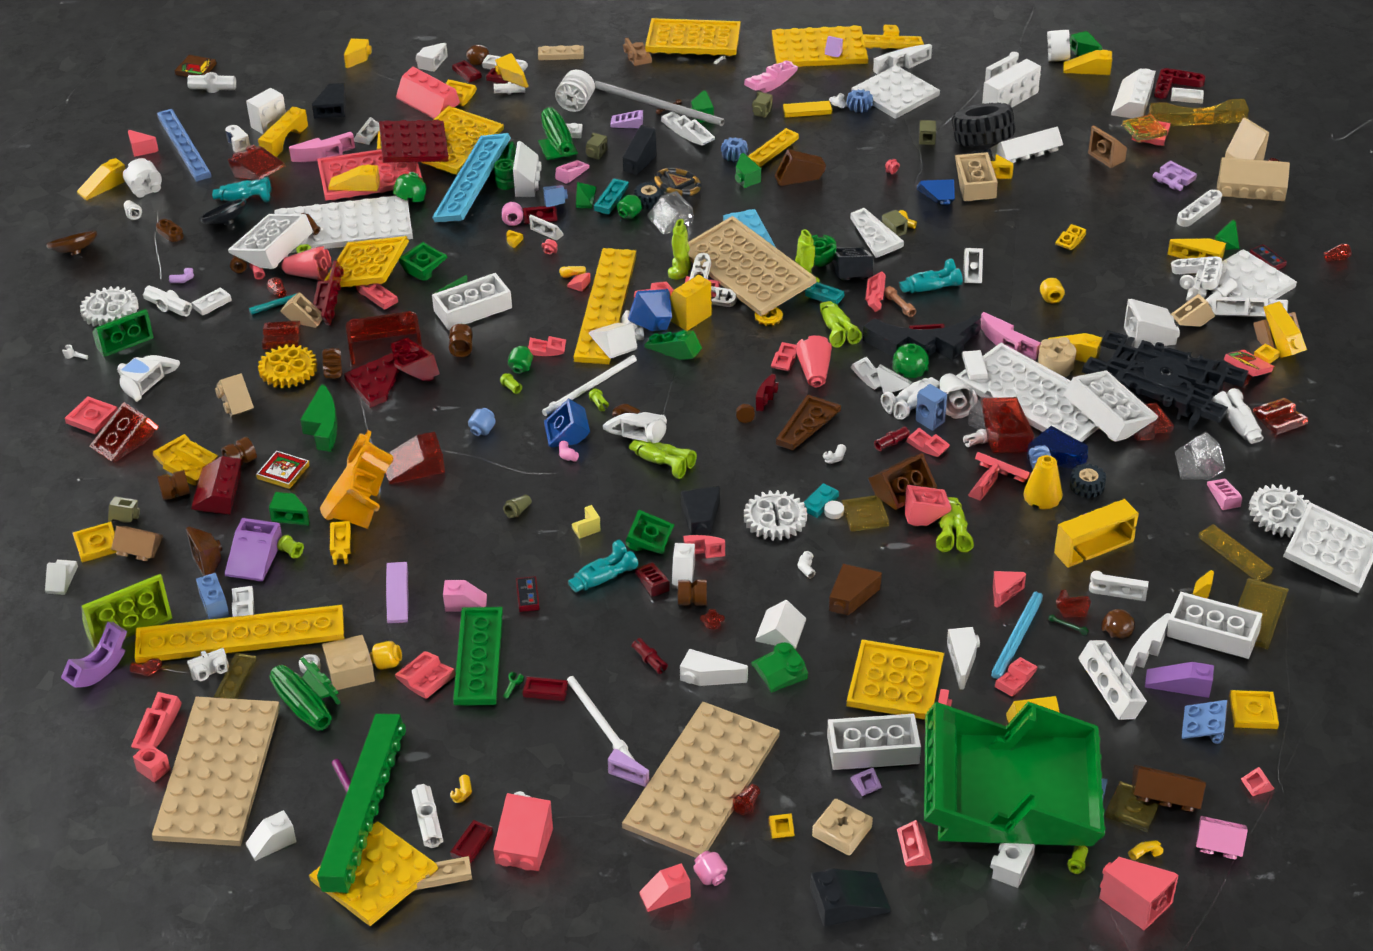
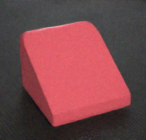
M590 273L576 275L567 287L583 292L591 283Z
M1260 767L1241 778L1252 796L1275 789Z

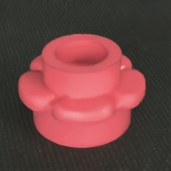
M890 159L885 164L886 172L891 174L896 173L900 167L896 159Z
M547 239L545 243H542L543 251L546 254L551 255L557 252L558 244L554 240Z

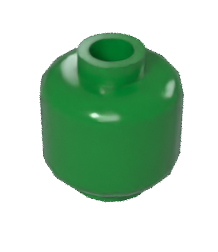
M626 195L617 204L618 214L622 218L629 220L633 219L642 209L641 200L635 195Z
M518 346L511 350L508 366L514 373L520 374L530 369L533 360V354L530 349L525 346Z

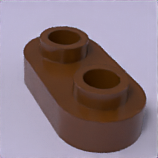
M161 219L157 222V232L167 240L176 242L183 239L182 228L171 220Z

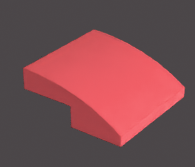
M426 651L395 674V677L403 685L425 699L456 676L454 668L442 664L438 656Z

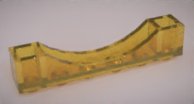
M1229 99L1219 105L1204 108H1188L1161 102L1150 103L1148 117L1150 120L1171 123L1170 126L1241 123L1243 118H1248L1249 108L1245 99Z

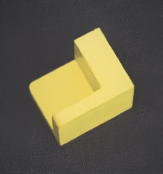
M592 505L585 507V519L572 523V529L579 539L601 531L600 517Z

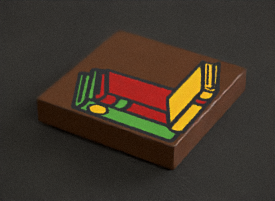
M188 55L175 69V75L183 77L205 75L216 66V59Z

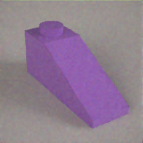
M1188 662L1147 669L1145 687L1209 698L1213 682L1214 665Z

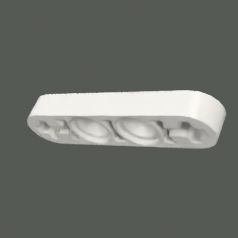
M1218 190L1207 191L1178 213L1177 224L1183 227L1192 225L1221 203L1222 193Z

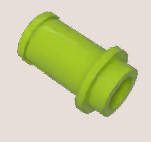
M505 373L501 376L500 382L503 387L509 388L515 394L522 390V385L513 379V375Z
M595 388L589 392L590 401L596 404L599 411L606 410L603 404L606 408L609 407V403L603 397L601 390Z
M1074 846L1072 858L1067 863L1070 872L1080 874L1085 870V860L1089 852L1086 846Z

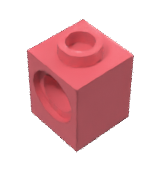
M151 744L146 745L133 756L136 770L154 783L171 770L167 755Z

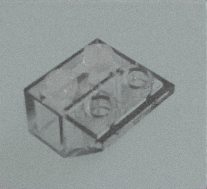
M675 191L661 196L648 213V218L663 234L673 231L678 219H683L686 227L692 225L693 207Z
M1206 432L1175 451L1180 478L1183 480L1211 479L1226 470L1220 444Z

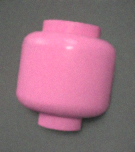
M516 202L505 204L501 212L503 222L508 226L520 224L523 220L522 207Z
M705 851L694 860V872L704 885L713 884L717 886L725 880L724 875L727 872V865L718 853Z

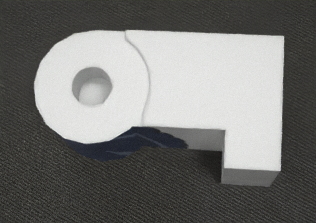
M230 125L226 127L227 140L229 143H232L233 150L236 153L251 148L248 135L239 126Z

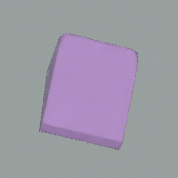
M828 36L825 55L839 57L843 49V39Z
M874 768L865 770L850 778L862 796L882 788Z

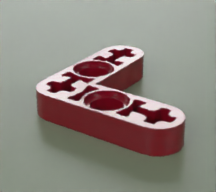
M1170 68L1161 69L1155 86L1154 96L1160 99L1167 98L1172 83L1202 87L1205 84V75Z

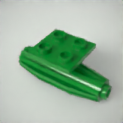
M552 107L543 109L541 120L548 138L538 140V143L546 159L554 160L578 154L572 141L571 133L562 116Z
M304 657L300 659L307 669L303 677L286 665L275 666L271 670L269 678L280 698L299 719L313 729L322 731L331 724L332 715L322 698L330 696L337 705L341 703L336 696L339 692L330 684L329 678L320 672V669L313 661L308 662Z

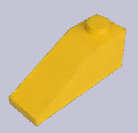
M1096 50L1065 61L1063 64L1064 73L1110 75L1112 51Z
M512 53L495 60L497 65L494 66L496 73L501 75L503 80L525 88L529 87L525 74Z
M117 158L110 159L102 164L77 190L78 195L87 201L124 183L123 171L125 164Z
M361 165L332 177L328 189L340 191H378L380 184L378 165Z
M1170 239L1167 255L1182 259L1201 257L1223 258L1226 243L1213 239Z
M1278 301L1264 306L1263 309L1276 348L1280 351L1279 357L1283 358L1307 350L1300 330L1281 302Z
M1087 333L1060 336L1067 337L1075 346V360L1086 363L1090 357L1098 359L1101 351L1102 337Z

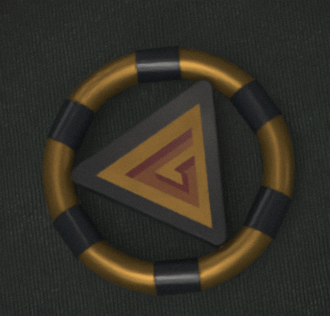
M665 168L659 170L654 177L655 183L660 189L677 196L695 195L702 187L700 180L694 174L682 169ZM663 175L670 184V187L661 181ZM695 183L693 189L683 190V188Z

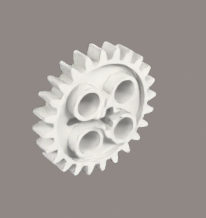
M110 286L108 290L105 287L103 291L96 290L95 294L90 293L91 297L86 296L85 300L81 301L82 305H80L83 320L87 321V324L92 323L93 327L131 315L139 309L135 293H132L131 290L126 291L125 287L120 290L119 286L115 289Z
M1272 484L1271 488L1265 485L1264 489L1259 488L1257 492H1254L1248 509L1251 510L1250 516H1255L1253 521H1259V527L1265 526L1266 532L1272 530L1273 535L1278 532L1281 537L1287 534L1291 538L1308 506L1309 500H1303L1304 495L1298 496L1297 490L1291 492L1290 487H1287L1285 490L1282 485L1279 488H1276L1274 484Z
M769 490L767 495L761 492V497L755 495V500L749 499V504H746L744 509L746 528H750L751 533L756 532L757 537L764 535V539L769 536L772 541H774L775 537H778L781 541L782 536H785L787 539H790V534L796 536L797 531L801 532L802 527H805L807 521V508H804V502L800 503V498L794 499V494L787 496L786 491L780 494L779 490H777L776 494H773ZM773 505L776 509V519L778 520V526L775 522V512L773 510Z

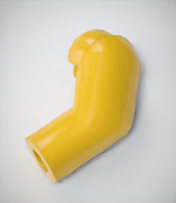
M564 266L560 268L559 273L561 277L567 279L574 275L586 273V268L584 266Z
M468 775L460 776V789L455 788L456 792L452 790L450 793V797L455 803L464 802L472 794L471 781Z

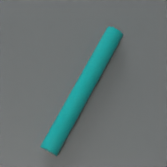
M296 294L251 307L249 312L252 315L284 305Z

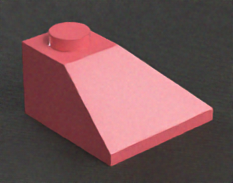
M907 485L905 516L908 524L928 526L951 511V505L945 490Z

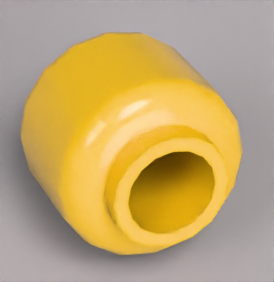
M1047 278L1040 285V293L1047 303L1054 304L1063 299L1065 290L1057 278Z
M393 641L375 644L372 652L369 654L372 664H375L380 670L394 668L402 660L401 648Z

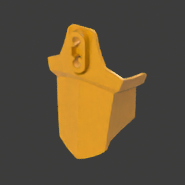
M369 430L365 435L359 434L348 455L346 469L320 507L321 514L326 520L335 518L342 521H350L352 524L368 529L374 511H378L380 505L371 500L370 496L378 495L384 475L393 462V456L369 442L371 431Z

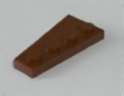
M807 395L776 438V445L794 450L841 411V405Z

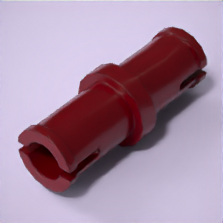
M905 426L894 432L890 431L886 433V436L875 440L874 447L877 451H882L889 446H895L899 441L908 438L910 432Z
M642 638L637 639L639 644L634 641L632 648L642 657L646 664L649 663L658 674L663 673L660 668L663 671L667 669L668 664L657 655V651L654 648H650Z

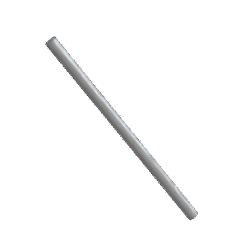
M595 81V89L718 126H723L725 122L723 118Z

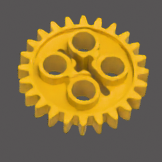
M285 344L284 348L278 346V350L272 348L271 353L265 352L266 356H261V361H258V371L263 382L267 381L268 385L273 383L274 387L280 385L281 388L285 385L290 388L292 384L297 387L299 382L304 384L305 379L310 380V376L315 375L314 372L317 371L318 366L316 355L313 354L312 350L308 351L307 347L302 349V345L296 348L294 344L291 347Z

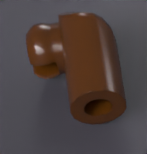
M622 404L613 409L612 417L614 418L625 413L639 414L640 410L629 404Z

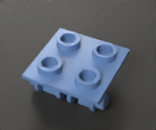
M1227 700L1185 706L1182 739L1210 736L1214 743H1220L1224 739L1223 734L1225 733Z

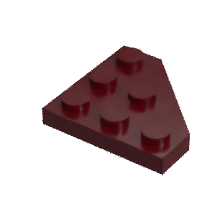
M391 353L344 373V378L371 408L387 401L388 393L392 389L400 369L395 367L393 354Z

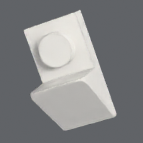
M57 560L56 563L49 562L46 570L45 593L65 595L78 568L77 561Z

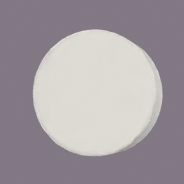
M830 501L825 504L824 514L830 519H839L844 514V506L838 501Z
M313 654L303 656L308 662L313 661L320 669L321 664L318 656ZM299 660L300 671L305 673L307 669Z

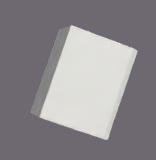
M614 323L589 332V335L609 358L637 349L633 323Z
M785 600L766 610L756 636V642L775 646L778 643L786 642L791 644L796 650L806 617L790 602Z

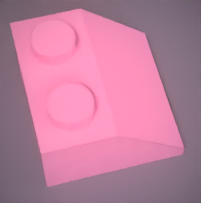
M1201 816L1196 847L1200 848V852L1214 854V851L1222 852L1223 857L1237 859V856L1243 857L1248 829L1246 825Z

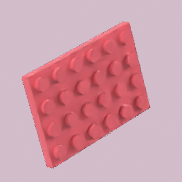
M382 149L317 159L325 201L393 191L396 179L400 175L409 174V172H415L422 178L418 162L383 163ZM361 165H378L380 176L378 191H340L328 189L332 177Z

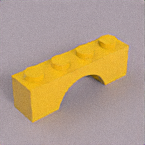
M292 106L258 139L261 156L275 159L283 151L284 141L289 132L301 134L308 127L306 110Z

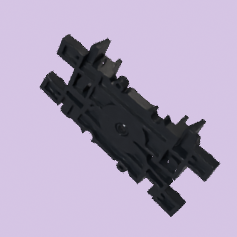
M1107 330L1101 346L1116 350L1113 357L1108 362L1090 357L1082 368V373L1085 374L1107 370L1127 389L1135 388L1136 395L1141 394L1163 402V405L1166 407H1170L1173 403L1175 407L1179 408L1177 419H1181L1182 416L1189 417L1193 413L1189 421V430L1193 429L1201 416L1220 423L1227 414L1228 407L1213 402L1214 396L1221 392L1224 382L1243 387L1249 372L1248 370L1228 365L1227 362L1222 360L1214 361L1204 358L1202 355L1198 358L1191 357L1192 352L1186 353L1169 347L1164 348L1162 342H1157L1154 346L1151 342L1142 340L1139 347L1135 348L1134 337L1127 338V335Z

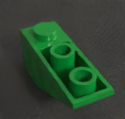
M682 330L676 333L667 332L665 334L656 333L651 335L644 344L645 348L679 360L692 359L702 349L694 330Z

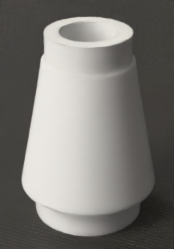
M130 200L124 203L125 213L129 219L136 220L141 217L142 209L139 205Z

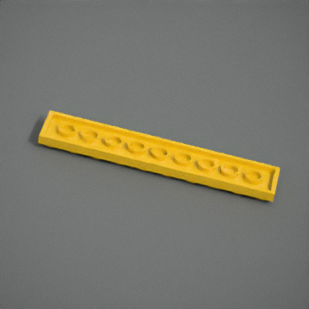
M602 249L574 353V362L610 364L611 358L593 340L589 332L614 323H620L636 260V250Z
M334 605L136 628L135 661L136 663L197 657L201 656L200 652L205 651L207 654L221 648L225 650V653L343 640V606Z

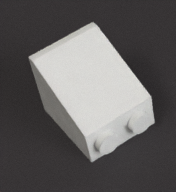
M1128 299L1124 329L1128 337L1135 338V348L1139 347L1142 340L1151 342L1154 346L1157 342H1162L1164 346L1176 345L1177 337L1180 336V330L1178 326L1176 327L1174 318L1170 315L1167 308Z

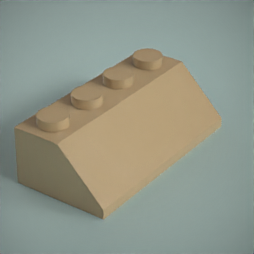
M1222 157L1217 190L1224 197L1285 201L1290 162Z

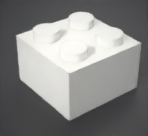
M272 88L246 101L251 128L261 134H264L286 113L283 94Z

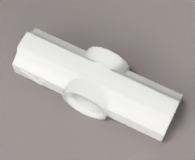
M209 72L205 75H189L187 85L189 89H205L209 93H215L219 90H235L237 81L235 76H218L217 73Z
M150 285L145 288L143 293L144 299L156 304L162 312L170 310L181 316L187 317L190 315L192 303L179 298L173 290L165 292Z
M425 784L417 785L412 790V796L424 846L435 848L443 842V837L431 787Z

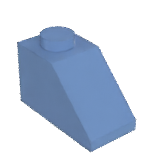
M563 185L543 187L546 207L564 204L565 199H568L567 189H564Z

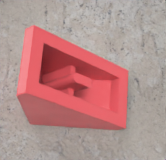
M132 130L128 131L134 157L159 151L156 137Z
M994 571L993 595L996 608L1025 588L1026 573Z

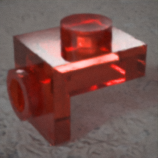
M1066 589L1061 590L1056 600L1057 608L1061 611L1063 618L1086 616L1091 604L1089 596L1070 598Z

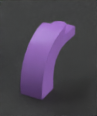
M107 622L101 640L95 650L82 659H68L61 678L73 687H87L99 682L111 673L123 657L125 649L121 646L127 631L114 622Z

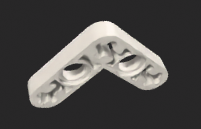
M699 253L696 256L689 280L700 273L704 275V278L708 279L711 259L707 253ZM703 259H706V262H704V263H703V266H702L703 269H701V263H700V261H703ZM711 286V292L716 293V297L712 299V305L731 307L736 304L737 297L731 289ZM728 295H731V298L729 299V301H726V298H728Z
M1222 258L1177 259L1171 263L1174 274L1197 273L1198 269L1202 270L1201 283L1203 289H1214L1219 284L1223 269Z

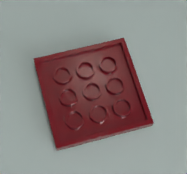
M379 121L383 163L449 162L444 121Z

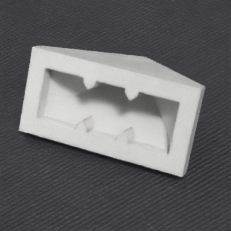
M881 364L877 368L883 394L905 389L912 383V381Z

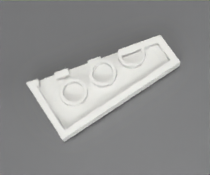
M862 208L851 213L850 219L875 258L904 247V241L867 209Z

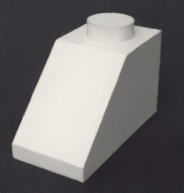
M446 43L422 48L416 55L418 69L435 72L448 57Z
M965 248L964 283H982L983 249Z
M675 543L672 588L678 589V580H690L693 583L695 544Z
M283 810L263 819L247 840L246 846L255 861L296 843L293 825L285 811Z

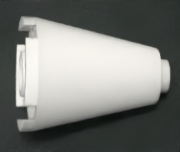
M949 373L941 377L940 390L947 393L946 415L954 419L970 415L972 413L971 410L977 405V395L973 388L954 374Z

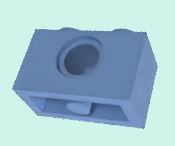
M932 384L920 389L917 394L916 421L932 431L943 424L946 415L947 393Z
M216 573L196 578L199 595L208 619L228 617L227 602Z

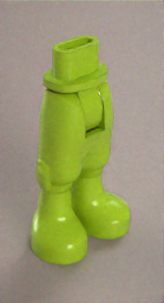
M678 219L673 228L672 249L674 258L672 260V267L668 269V276L674 280L685 278L689 274L688 270L691 269L688 233L683 219Z
M804 229L801 231L798 239L795 262L812 274L811 269L815 258L814 240L810 232Z
M832 301L820 304L823 320L827 327L832 330L829 342L833 347H841L846 338L850 344H857L861 341V330L851 323L850 318L847 317L837 304Z
M635 439L629 446V449L634 451L636 455L649 462L671 466L673 476L678 479L684 477L686 467L691 469L697 459V454L694 450L676 448L661 442L651 443Z
M947 497L951 505V511L941 517L939 524L943 531L937 537L936 547L941 552H948L953 548L955 541L954 528L956 530L957 550L969 552L972 550L974 542L972 536L966 530L968 523L965 520L962 504L958 498Z

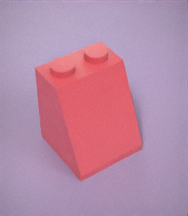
M507 793L493 849L495 864L539 871L553 831L550 800Z
M1118 857L1113 863L1109 862L1102 871L1104 876L1100 884L1101 892L1099 898L1144 931L1173 903L1179 876L1174 872Z

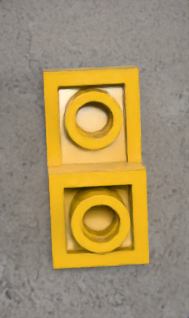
M1071 224L1066 232H1062L1055 245L1069 250L1074 249L1085 237L1086 229Z

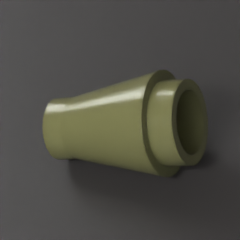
M525 494L506 501L503 506L504 513L509 518H517L532 503L531 498Z

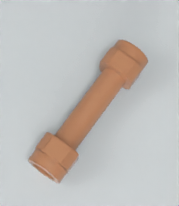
M888 286L884 289L885 297L895 301L903 309L902 312L906 316L912 317L915 315L916 309L911 303L907 304L898 296L895 288Z

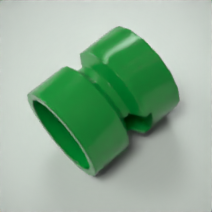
M500 159L494 164L495 181L499 189L509 190L514 188L513 160Z

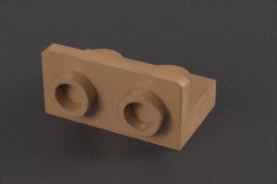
M625 38L623 49L634 66L652 63V57L649 52L645 51L643 42L632 44L629 38Z

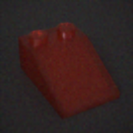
M255 145L247 146L245 151L236 152L233 154V157L228 159L234 176L238 178L260 180L285 167L284 162L263 147Z
M982 398L981 404L987 440L992 452H1029L1034 433L1018 398Z
M123 402L89 447L114 463L146 443L158 426L147 416Z
M435 432L416 435L389 452L393 456V462L386 471L389 484L445 473L443 454Z

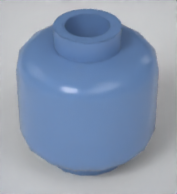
M487 408L476 409L468 420L470 431L476 436L488 435L496 423L494 413Z

